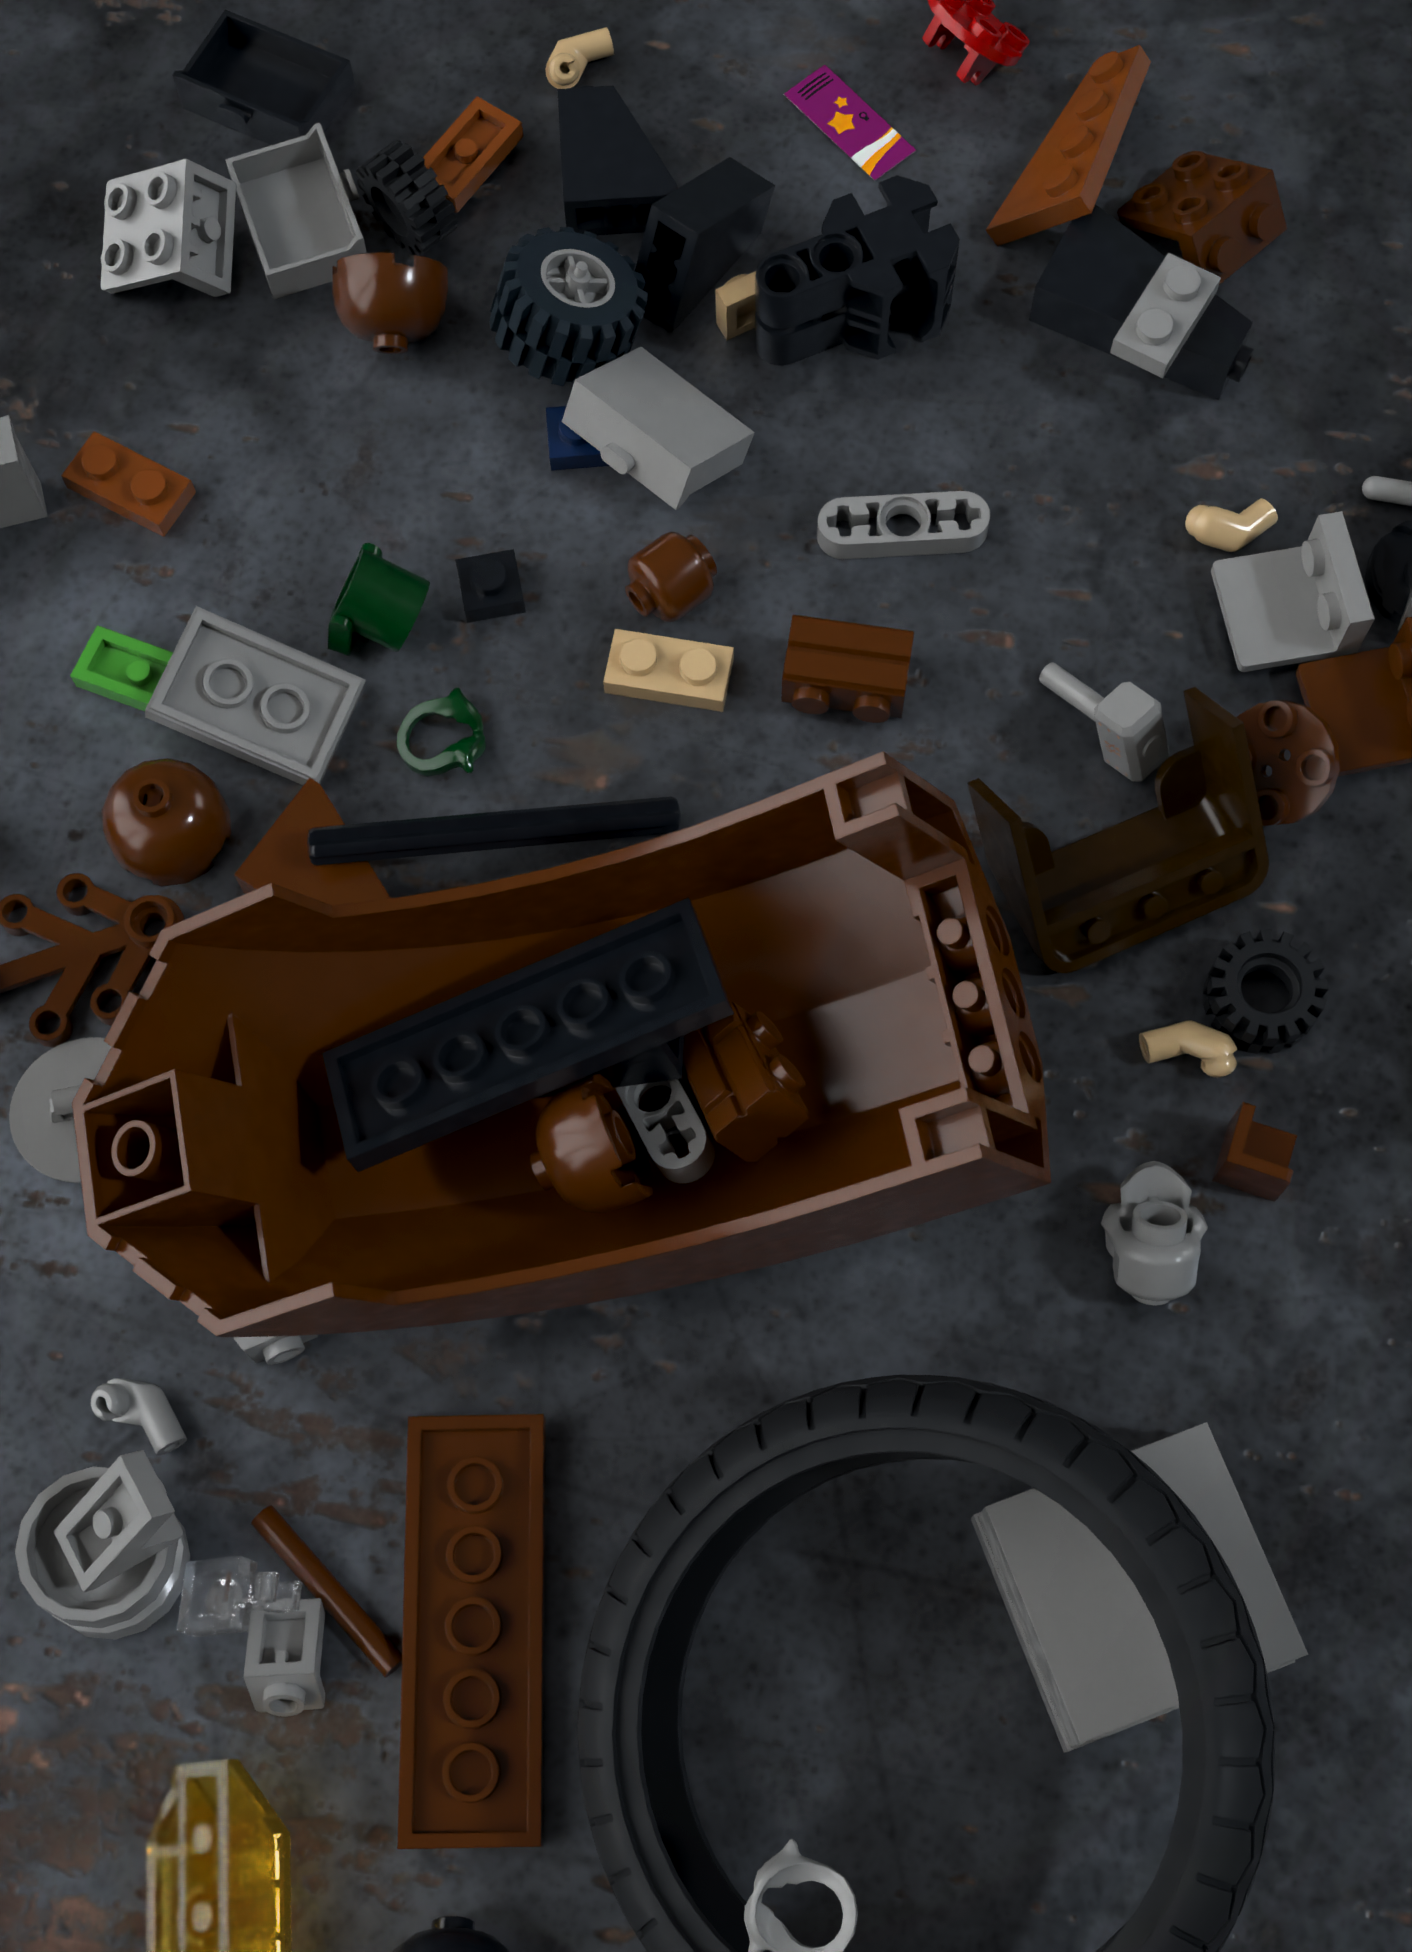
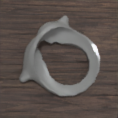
M793 1839L789 1840L780 1852L766 1861L757 1871L754 1890L744 1910V1922L750 1940L748 1952H763L765 1950L771 1952H844L855 1934L858 1918L856 1897L847 1879L832 1867L802 1856L799 1853L797 1842ZM807 1881H815L828 1886L835 1892L841 1902L843 1912L841 1929L835 1939L827 1945L811 1947L800 1943L791 1935L782 1921L774 1916V1912L762 1904V1897L768 1888H782L787 1883L798 1885Z

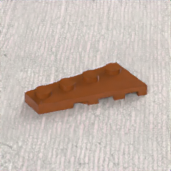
M1141 45L1120 53L1116 51L1108 52L1091 65L1080 85L986 228L987 233L997 247L1092 213L1151 63Z

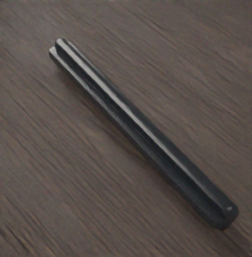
M669 796L313 827L308 830L307 847L312 864H339L669 834L678 831L681 814L677 799Z

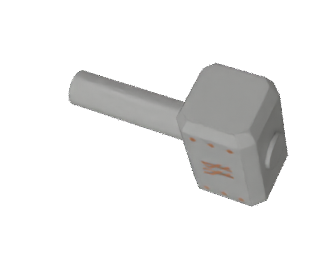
M1052 662L1044 667L1039 677L1040 683L1096 722L1104 761L1132 782H1142L1169 757V745L1161 703L1133 683L1124 682L1104 698L1056 663Z

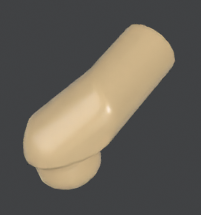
M604 27L559 40L545 68L549 83L557 89L572 88L578 83L588 62L614 55L613 43L608 28Z
M1262 498L1239 514L1217 506L1197 505L1189 511L1185 527L1190 535L1194 536L1198 542L1226 552H1236L1277 523L1278 515L1275 508Z
M1186 1020L1139 1034L1140 1048L1148 1064L1189 1054L1201 1059V1069L1210 1077L1229 1075L1237 1066L1233 1055L1237 1047L1230 1035L1196 1021Z

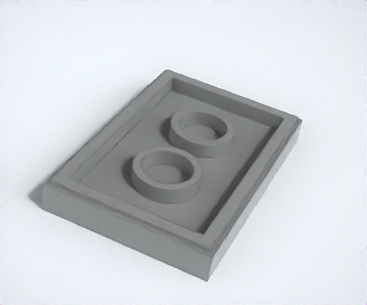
M196 606L145 709V718L301 785H304L309 778L320 784L365 688L366 680Z

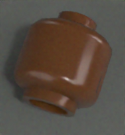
M668 532L661 535L629 559L627 571L631 583L625 587V591L632 605L642 616L647 617L652 613L664 622H675L711 597L714 588L712 577L717 575V567L708 549L697 537L692 534L684 537L677 532Z

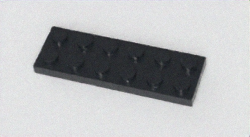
M688 897L323 1052L322 1055L347 1160L357 1172H360L733 1015L734 1012L698 914Z

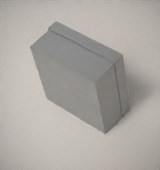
M1203 1423L1132 1450L1131 1452L1151 1467L1195 1515L1218 1549L1232 1573L1251 1616L1267 1673L1295 1663L1296 1659L1309 1655L1208 1423ZM1035 1488L985 1506L981 1512L971 1517L972 1524L1064 1753L1179 1708L1178 1693L1168 1654L1152 1615L1136 1586L1116 1558L1083 1523L1060 1504Z

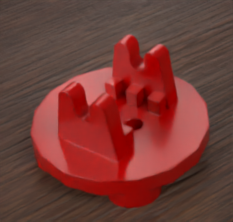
M927 0L935 16L925 31L922 40L928 47H933L936 44L941 50L945 49L955 36L965 43L964 48L969 53L956 73V76L964 84L970 80L975 86L979 85L997 63L1006 67L1015 66L1030 43L1028 37L1020 29L1011 23H1002L992 14L996 7L992 0Z

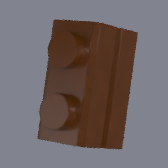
M793 615L782 676L781 702L792 703L796 710L806 714H823L828 711V708L852 711L856 718L870 723L885 722L889 717L902 718L914 631Z
M733 1001L730 1002L734 1012L733 1015L690 1032L684 1037L683 1070L715 1140L746 1162H757L778 1144L777 1138L787 1137L809 1119L807 1115L809 1112L798 1092L805 1086V1081L798 1069L785 1056L779 1054L776 1046L783 1041V1037L774 1023L761 1011H756L751 1015Z

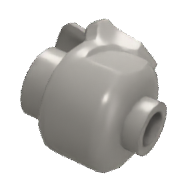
M1157 1161L1145 1162L1129 1173L1121 1183V1203L1110 1204L1104 1213L1101 1225L1105 1229L1106 1248L1113 1257V1272L1116 1284L1132 1295L1137 1301L1146 1305L1157 1306L1183 1297L1195 1287L1201 1252L1200 1241L1208 1226L1198 1208L1189 1206L1192 1190L1182 1176L1164 1163Z

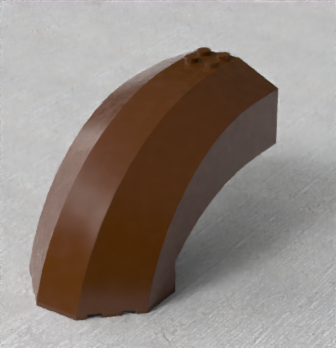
M884 751L691 827L622 849L547 869L474 885L404 897L329 905L270 883L161 930L149 953L150 956L156 959V962L140 993L137 994L129 991L104 1042L111 1046V1049L94 1080L84 1078L72 1101L87 1236L105 1250L115 1251L134 1266L133 1272L168 1299L180 1301L199 1316L197 1322L219 1337L302 1336L432 1326L512 1316L638 1295L716 1279L848 1246L1051 1183L1043 1066L1010 936L955 801ZM689 897L698 914L729 1001H734L751 1015L756 1011H761L774 1023L783 1037V1041L776 1046L779 1054L785 1056L798 1069L805 1081V1086L798 1092L809 1112L807 1114L809 1119L787 1137L777 1138L778 1144L757 1162H746L718 1143L713 1137L711 1140L715 1147V1159L709 1171L696 1181L675 1183L663 1176L649 1154L647 1159L651 1175L640 1179V1184L653 1187V1195L619 1210L607 1213L584 1212L565 1202L555 1188L545 1191L539 1184L531 1166L530 1154L538 1151L535 1134L540 1113L553 1096L531 1099L357 1172L346 1157L322 1053ZM683 1070V1076L681 1080L686 1082L687 1084L685 1086L693 1092L692 1087ZM656 1086L648 1089L642 1095L639 1102L640 1110L646 1111L653 1095L659 1091L656 1089ZM616 1089L603 1095L612 1110L624 1106ZM688 1146L675 1148V1153L679 1159L691 1153Z

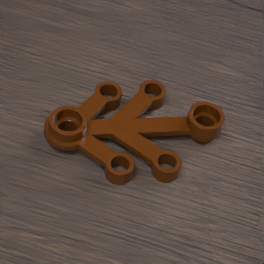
M69 874L59 882L56 890L57 898L65 910L76 916L86 915L92 911L117 924L93 933L36 908L25 895L11 894L0 901V924L13 936L32 934L56 946L1 964L0 993L63 972L46 1003L37 1008L29 1019V1029L33 1036L46 1047H56L67 1042L70 1038L73 1025L69 1016L102 958L124 951L108 984L99 986L93 992L90 999L91 1009L97 1018L105 1025L112 1026L129 991H133L152 956L149 953L160 934L159 932L153 936L145 935L146 927L156 920L164 921V928L185 920L181 909L174 901L160 895H147L130 902L96 887L91 879L84 874ZM86 887L88 889L86 896L82 900L77 902L68 901L69 894L75 888ZM21 907L27 908V914L23 920L16 923L9 922V916L13 910ZM113 996L121 997V1005L116 1011L111 1013L102 1012L103 1003L108 998ZM53 1017L60 1018V1026L52 1034L41 1033L42 1025L46 1020Z

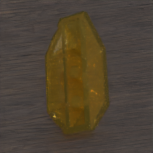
M239 1759L176 1765L170 1779L172 1788L160 1806L146 1844V1952H292L289 1830Z

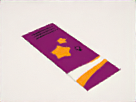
M823 65L784 93L801 112L874 181L916 151L913 146L826 65Z

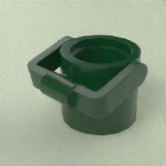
M364 543L333 608L328 629V649L349 656L358 635H361L398 652L418 617L429 590L430 581L383 559L382 550L378 546Z

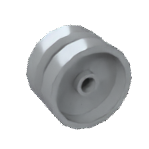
M93 1466L63 1475L38 1494L21 1521L15 1555L20 1581L38 1606L52 1614L61 1623L85 1637L116 1640L145 1631L170 1611L186 1584L191 1555L185 1528L178 1520L183 1530V1535L177 1542L100 1587L83 1593L53 1531L109 1469Z

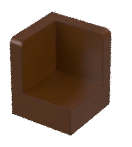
M1242 1102L1229 1121L1212 1181L1275 1202L1289 1186L1294 1171L1288 1168L1297 1135L1252 1121L1256 1106Z

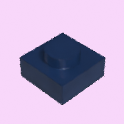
M566 406L546 408L551 471L609 466L601 458L599 450L562 423Z

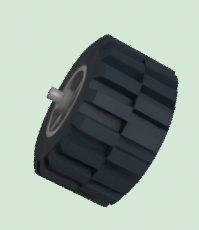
M549 227L538 229L536 236L527 233L519 238L517 246L512 245L503 266L490 312L492 314L489 320L491 331L497 333L495 342L500 350L510 352L508 359L515 366L523 365L529 369V375L540 379L541 376L551 379V384L564 386L565 382H572L574 384L575 379L629 353L645 313L644 310L648 298V293L643 291L646 284L641 273L634 271L636 264L628 255L621 256L618 253L619 247L609 240L604 243L596 239L597 235L588 231H585L584 234L576 233L571 227H560V230L554 232Z

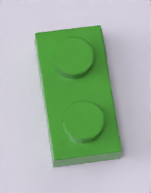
M97 625L70 677L76 687L145 712L173 652Z

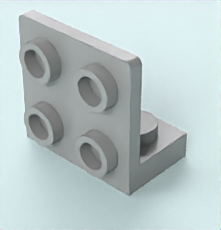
M188 159L109 180L106 185L104 199L105 217L103 250L101 254V289L114 294L173 279L213 297L230 294L236 182Z
M1342 511L1318 515L1308 540L1304 541L1300 547L1216 560L1211 568L1213 582L1236 665L1241 672L1357 653L1375 619Z

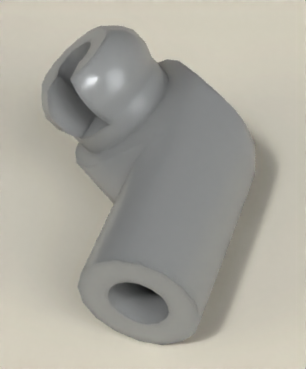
M115 1378L98 1386L92 1393L91 1408L96 1417L103 1421L112 1420L114 1422L142 1426L157 1456L169 1453L187 1441V1437L165 1393L156 1384Z

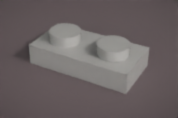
M1168 252L1113 339L1110 353L1163 379L1215 296L1221 277Z

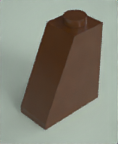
M311 778L307 780L234 874L244 894L274 883L329 905L391 898L368 861L314 865L311 863L307 847L308 830L313 827L345 825L322 786Z

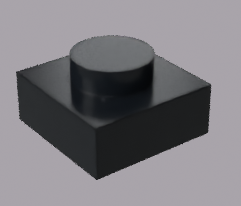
M514 549L455 560L467 623L526 613Z

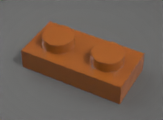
M476 96L423 157L425 159V167L427 169L432 168L437 175L435 178L437 183L444 185L448 192V195L445 197L453 203L456 210L454 211L455 213L461 210L524 137L522 122Z
M93 431L61 475L68 489L165 537L196 493L190 479Z

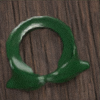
M458 687L454 688L447 697L425 701L411 708L403 719L397 733L396 747L403 762L413 772L423 776L440 775L458 767H461L466 773H472L474 771V762L481 757L486 748L482 716L463 695L461 689ZM440 715L447 719L455 718L457 722L468 724L473 730L472 736L465 737L457 743L451 744L433 758H417L412 754L409 747V737L413 727L427 716Z

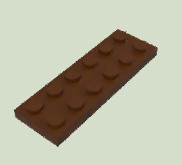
M544 1414L408 1416L397 1849L543 1847L546 1418Z

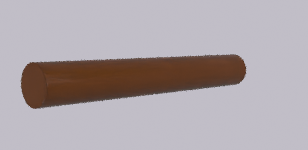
M272 1505L258 1513L252 1520L251 1525L315 1598H321L324 1609L385 1678L396 1671L402 1665V1653Z

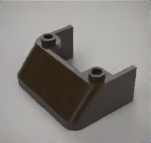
M1196 687L1183 691L1194 745L1173 754L1159 768L1155 778V793L1158 807L1051 852L1046 835L1034 824L1023 822L981 779L977 778L967 783L988 865L1033 951L1051 970L1058 973H1071L1240 900L1252 894L1264 882L1269 870V857L1244 723Z

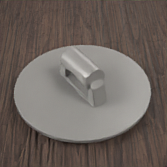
M80 1038L50 1049L35 1060L25 1071L13 1093L9 1111V1124L13 1141L23 1158L33 1168L55 1180L81 1183L72 1101L84 1078L94 1080L111 1049V1046L104 1042L105 1038Z

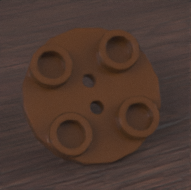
M1288 700L1258 703L1239 714L1237 718L1245 726L1263 826L1298 823L1318 812L1333 793L1340 771L1338 743L1328 723L1310 707ZM1287 749L1291 753L1288 761L1284 758V752ZM1268 765L1272 768L1270 776L1266 774V767Z

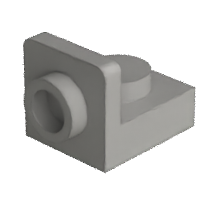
M321 1598L252 1602L243 1678L256 1711L287 1717L297 1715L303 1710L324 1708L325 1690L320 1677L325 1610Z

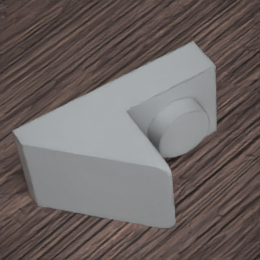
M144 1450L120 1455L53 1531L83 1593L107 1583L174 1544L183 1535V1530L174 1515L175 1510L167 1496L166 1489L162 1481L157 1477Z

